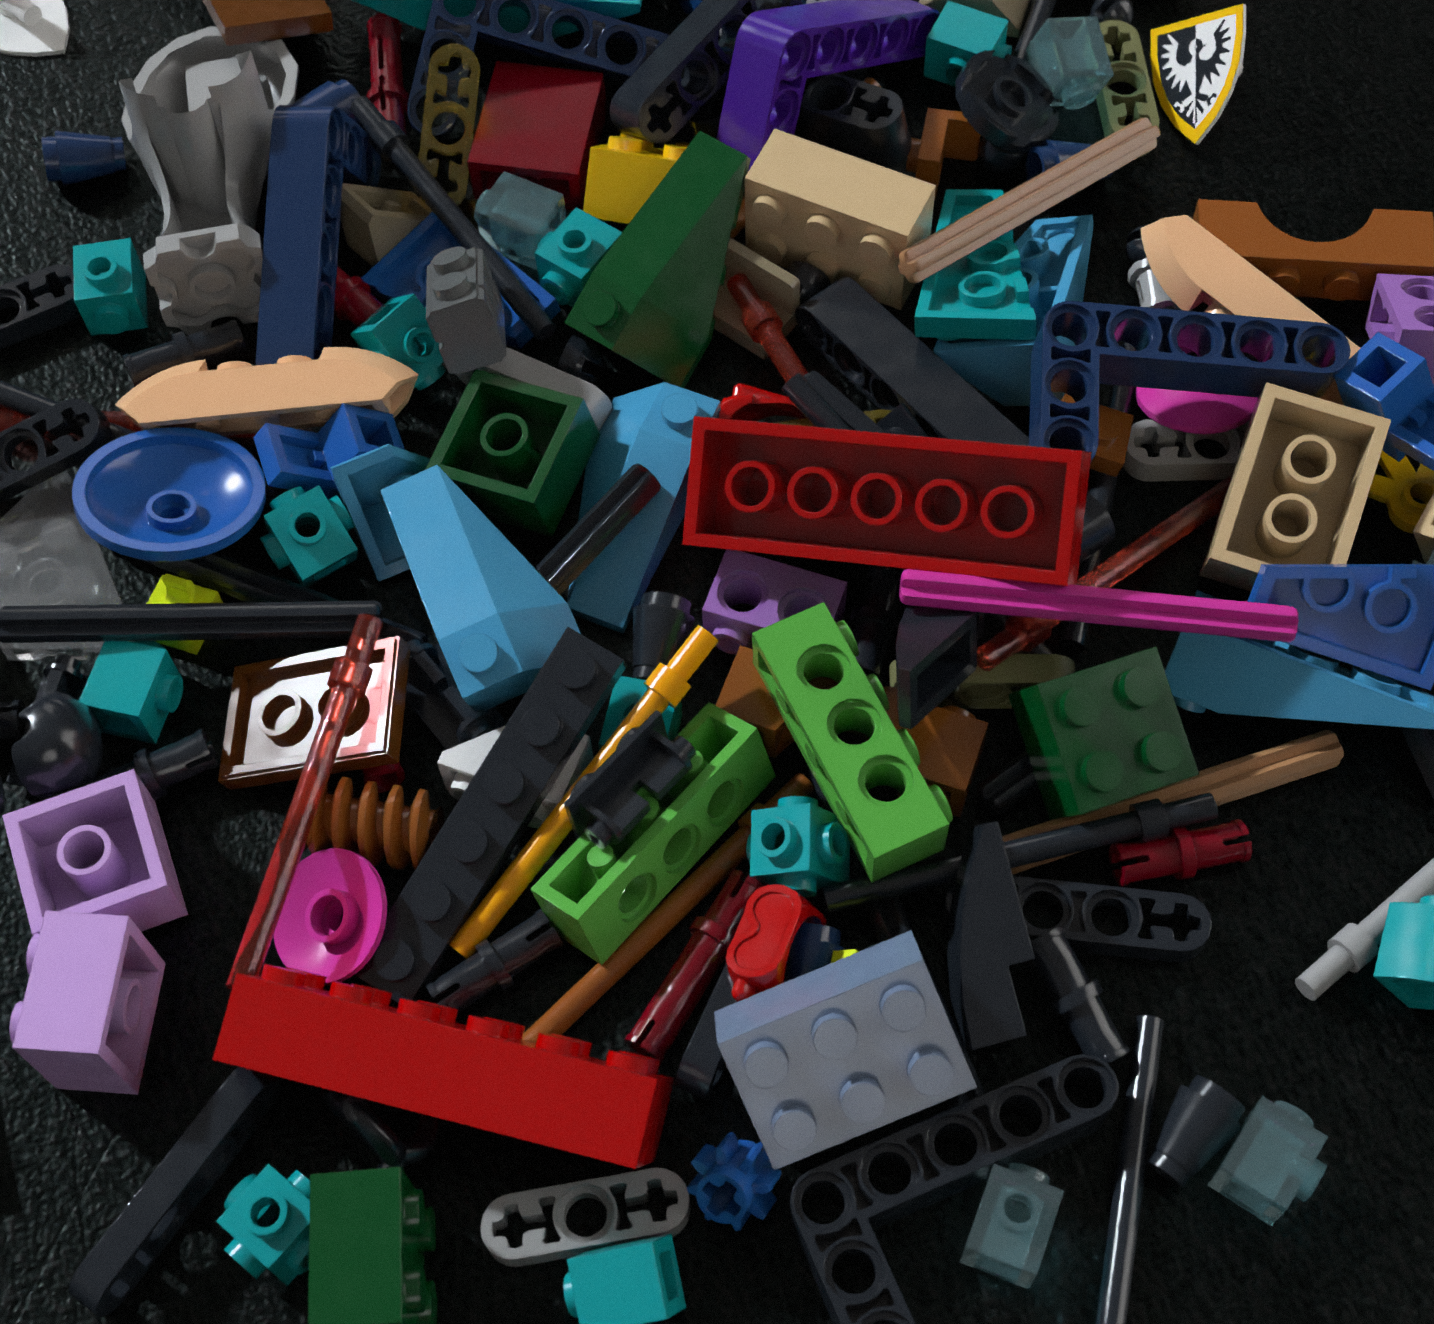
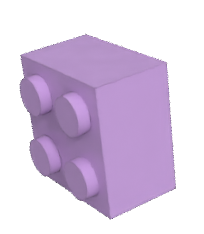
M134 769L2 815L32 935L40 934L45 910L129 916L141 932L188 915L155 800H153Z
M45 910L40 934H34L29 942L26 966L30 976L24 1000L19 1001L15 1005L11 1014L10 1039L13 1043L12 1048L56 1089L138 1095L166 963L129 916Z

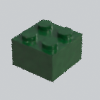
M475 369L426 469L438 465L487 518L553 537L600 434L584 398Z
M1157 647L1008 694L1049 820L1081 815L1199 775Z
M401 1167L310 1174L308 1324H436V1286L434 1280L426 1281L424 1271V1252L435 1251L436 1247L435 1213L433 1206L425 1207L422 1189L414 1188Z

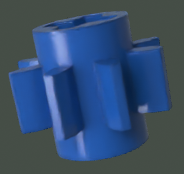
M728 1132L717 1148L705 1144L691 1162L699 1173L687 1187V1192L696 1195L697 1203L705 1214L704 1218L707 1221L712 1219L718 1223L731 1224L735 1231H740L751 1214L763 1220L777 1200L771 1190L782 1175L781 1169H773L764 1151L762 1142L756 1144L748 1140H737L733 1132Z

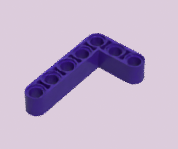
M830 0L751 13L743 21L736 37L717 140L747 155L751 159L750 170L774 129L795 135L807 78L925 56L927 36L940 15L939 11L913 0Z

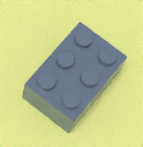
M911 930L714 1011L717 1045L774 1170L977 1088Z

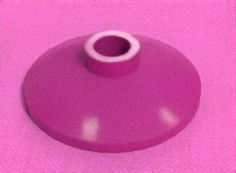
M1136 387L1137 403L1149 418L1170 429L1193 434L1222 433L1242 426L1250 420L1254 405L1258 400V397Z
M324 849L302 860L285 879L277 896L273 912V938L278 955L284 965L326 976L325 984H331L332 981H344L360 971L378 948L386 925L387 898L379 873L362 855L345 849Z

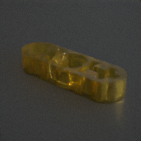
M447 44L435 51L429 63L419 160L432 176L436 178L438 175L439 159L428 161L427 154L429 149L445 156L463 154L462 165L450 161L449 180L458 183L457 192H448L447 194L459 206L467 192L469 175L467 161L473 140L480 65L477 57L469 48L461 44ZM453 56L462 58V67L471 70L470 78L464 77L460 79L457 99L469 98L468 108L451 101L433 102L436 92L446 97L447 76L438 73L439 65H449L450 58ZM442 113H454L464 123L465 133L456 144H441L432 134V123ZM420 197L421 201H422L426 206H428V205L424 202V200Z

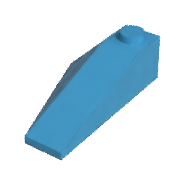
M1092 215L1036 219L1014 243V245H1017L1020 254L1022 275L1026 277L1030 306L1034 308L1036 315L1037 334L1046 313L1052 306L1065 301L1083 302L1094 227ZM1055 336L1064 345L1076 346L1073 341L1066 337ZM960 338L954 341L937 340L933 350L934 353L965 381L1004 407H1030L1031 352L1035 340ZM1060 391L1053 392L1059 400L1066 394Z
M667 382L613 398L611 402L612 412L599 430L600 437L585 468L578 522L634 464L639 463L654 474L661 485L660 491L569 585L567 603L574 616L624 634L633 616V608L639 605L642 595L645 593L685 515L694 416L719 418L721 410L719 400Z
M438 465L381 489L382 497L433 630L462 699L476 712L491 709L526 693L566 628L569 627L581 634L568 603Z
M1197 590L1194 596L1220 599L1199 590ZM1180 632L1165 668V674L1175 704L1196 713H1203L1207 708L1220 714L1434 729L1433 695L1403 681L1354 665L1350 671L1340 666L1339 660L1285 642Z

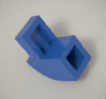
M1377 332L1348 360L1340 373L1334 377L1343 404L1347 407L1391 419L1382 450L1398 462L1408 455L1434 471V386L1426 358Z
M342 403L318 433L265 423L253 437L268 486L288 490L302 486L304 491L307 492L319 485L328 500L336 495L340 498L330 467L386 444L405 450L393 414Z

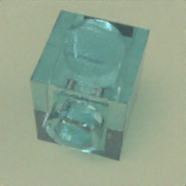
M1097 16L1048 18L1026 48L1030 66L1039 72L1053 92L1055 100L1051 103V106H1064L1066 109L1085 107L1096 99V96L1114 75Z
M503 171L491 190L487 189L480 195L474 213L480 234L493 248L504 257L537 270L535 252L539 242L548 232H554L567 218L564 194Z
M1262 1096L1245 1119L1241 1130L1237 1133L1207 1186L1272 1226L1288 1209L1294 1196L1305 1203L1315 1190L1327 1168V1165L1316 1159L1328 1136L1313 1128L1314 1123L1312 1119L1301 1109L1283 1101H1275L1273 1103Z
M1010 1163L1008 1168L993 1164L960 1263L1029 1290L1037 1276L1064 1190L1049 1185L1050 1178L1033 1167L1020 1163Z

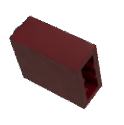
M496 61L467 161L474 198L565 210H574L577 207L583 211L590 147L600 144L608 112L604 73Z

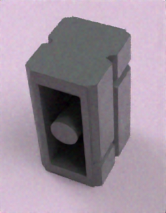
M452 247L441 251L434 256L431 264L427 266L426 320L435 342H439V351L449 374H456L457 376L502 361L506 356L504 302L495 280H492V272L483 249L473 247L466 250L464 247Z

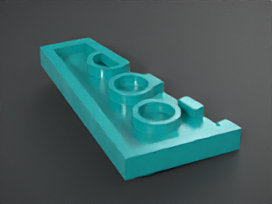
M946 189L936 232L1004 194L1003 190ZM1013 229L923 280L914 316L915 337H932L943 341H954L960 338L1036 339L1037 319L1034 308L1030 306L1029 289L1026 277H1023L1021 272L1020 254L1017 245H1014Z

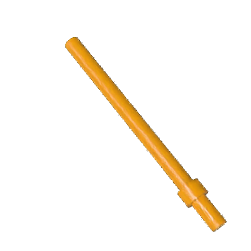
M697 625L668 664L659 663L643 683L648 688L457 932L449 945L465 958H469L476 953L475 945L487 939L572 830L563 803L570 797L575 784L586 774L594 773L616 751L621 738L630 729L640 727L656 710L663 713L668 705L675 708L691 688L687 681L718 643L717 638L709 631Z

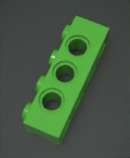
M822 602L753 632V664L832 811L836 814L838 822L845 828L848 840L871 883L944 850L949 822L953 820L949 803L940 787L936 784L928 786L917 767L920 765V756L915 742L905 728L896 730L886 712L889 710L886 692L877 676L873 673L866 676L855 658L858 657L859 650L854 635L844 620L836 623L826 604ZM817 677H828L836 681L838 685L830 689H818L808 682ZM854 730L865 734L869 740L862 744L851 745L843 742L837 736L845 731ZM885 785L897 790L901 796L894 801L883 802L874 799L868 791L873 787Z
M710 702L678 734L688 740L696 750V755L690 760L692 769L661 800L642 787L636 792V794L649 802L651 810L619 844L610 842L605 849H601L584 832L530 889L548 918L551 927H554L559 937L601 965L776 777L758 729Z

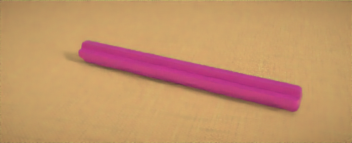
M913 569L904 570L900 579V601L905 605L1279 642L1293 641L1298 629V610L1286 605L1081 585L1062 586Z

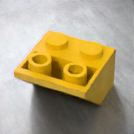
M621 133V136H609L607 144L590 147L583 211L597 219L629 224L690 143L675 142V145L665 144L664 149L653 148L654 143Z

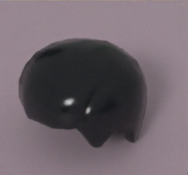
M59 691L45 693L19 713L18 716L21 720H28L30 722V730L27 735L13 744L12 759L20 781L32 796L49 799L84 787L97 775L103 758L102 735L98 721L92 711L80 700Z

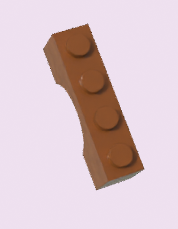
M1198 199L1193 216L1194 221L1294 297L1328 298L1334 301H1371L1377 273L1434 276L1433 212L1373 209L1366 224L1353 235L1331 242H1312L1292 237L1276 228L1264 216L1257 202Z
M740 645L716 706L755 726L759 731L767 755L776 758L795 740L753 664V649ZM817 677L808 682L818 689H830L838 685L836 681L828 677ZM883 687L889 702V710L886 712L896 730L904 728L899 726L897 688ZM936 706L911 730L905 729L911 735L918 749L920 765L917 767L927 785H938L949 803L952 815L960 818L983 751L988 722L976 719L972 713L959 707L944 706L940 708ZM845 731L846 733L854 734L867 741L869 740V738L865 734L859 731Z

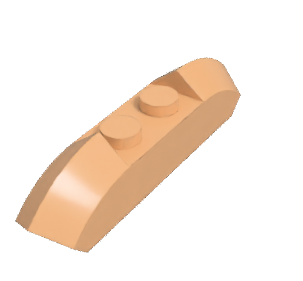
M1188 215L1162 218L1140 228L1144 251L1154 276L1165 293L1183 311H1191L1202 302H1205L1208 305V308L1204 311L1206 313L1329 324ZM1348 339L1351 350L1350 359L1360 347ZM1305 357L1307 362L1313 366L1320 367L1318 363ZM1334 380L1323 396L1319 398L1344 405Z
M324 347L317 360H312L310 357L302 355H289L279 358L277 364L253 366L243 361L224 362L217 366V370H208L205 359L173 366L147 378L126 393L115 406L142 430L184 427L205 430L221 436L257 433L265 423L295 429L322 427L342 403L390 413L395 418L408 404L419 374L388 356L350 347Z

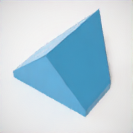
M390 444L330 467L342 503L354 522V532L379 582L410 569L380 490L424 471L430 461L427 457Z

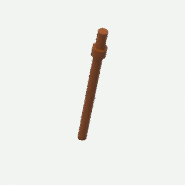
M797 773L764 805L757 802L737 821L740 828L649 913L603 965L597 963L523 1033L522 1039L536 1043L539 1032L550 1035L551 1033L562 1035L715 889L733 869L747 858L746 843L751 834L752 810L778 807V799L782 797H811L816 792L811 781L803 774Z

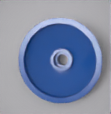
M165 427L142 430L122 436L95 451L86 459L75 476L72 487V500L79 524L100 545L119 554L139 560L181 562L216 553L248 533L264 510L266 486L264 474L259 463L251 453L238 443L205 430Z

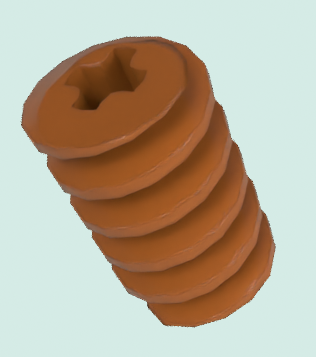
M316 773L300 805L296 826L297 849L302 853L309 848L312 854L329 848L345 849L362 855L373 866H378L386 857L390 868L396 870H404L412 860L413 867L416 869L444 825V811L442 806H439L437 810L430 808L429 793L425 789H419L411 806L405 805L403 786L393 785L386 801L381 802L379 801L377 782L367 781L360 798H356L353 794L352 778L342 777L334 794L328 793L326 774Z

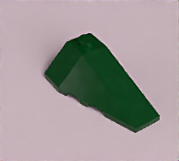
M699 131L593 270L564 323L667 383L685 388L712 340L716 321L712 318L719 285H724L727 266L724 264L731 230L735 229L745 188V176L748 173L751 159L738 150Z

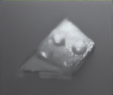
M68 470L36 485L0 519V608L4 606L124 604L100 544L84 531L76 518L72 500L73 479ZM0 642V647L9 660H40L47 656L60 654L74 657L77 660H88V654L100 652L104 642Z

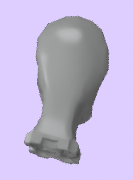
M209 26L176 38L151 56L134 81L132 78L118 80L125 102L122 123L130 143L140 157L152 184L161 197L164 210L162 233L159 237H156L155 246L143 253L144 270L150 286H154L158 295L160 312L166 326L180 328L187 335L211 328L212 321L218 318L237 317L243 324L255 323L259 320L263 244L260 234L256 232V221L263 183L269 169L272 118L278 105H292L295 102L299 77L298 64L281 39L229 46L226 45L217 26Z

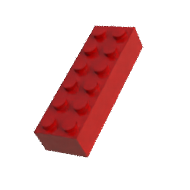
M694 416L682 545L1069 586L1077 583L1091 452Z
M264 964L261 976L236 973L213 1056L215 1061L634 1169L655 1162L675 1077L658 1073L661 1060L619 1050V1052L609 1050L606 1060L591 1057L590 1052L593 1043L554 1033L550 1035L539 1032L536 1043L523 1040L522 1037L525 1029L523 1025L485 1016L482 1018L469 1015L467 1025L455 1022L458 1009L427 1001H414L400 998L398 1008L389 1006L392 997L391 992L351 983L350 985L332 981L330 990H324L326 976L295 968H282Z

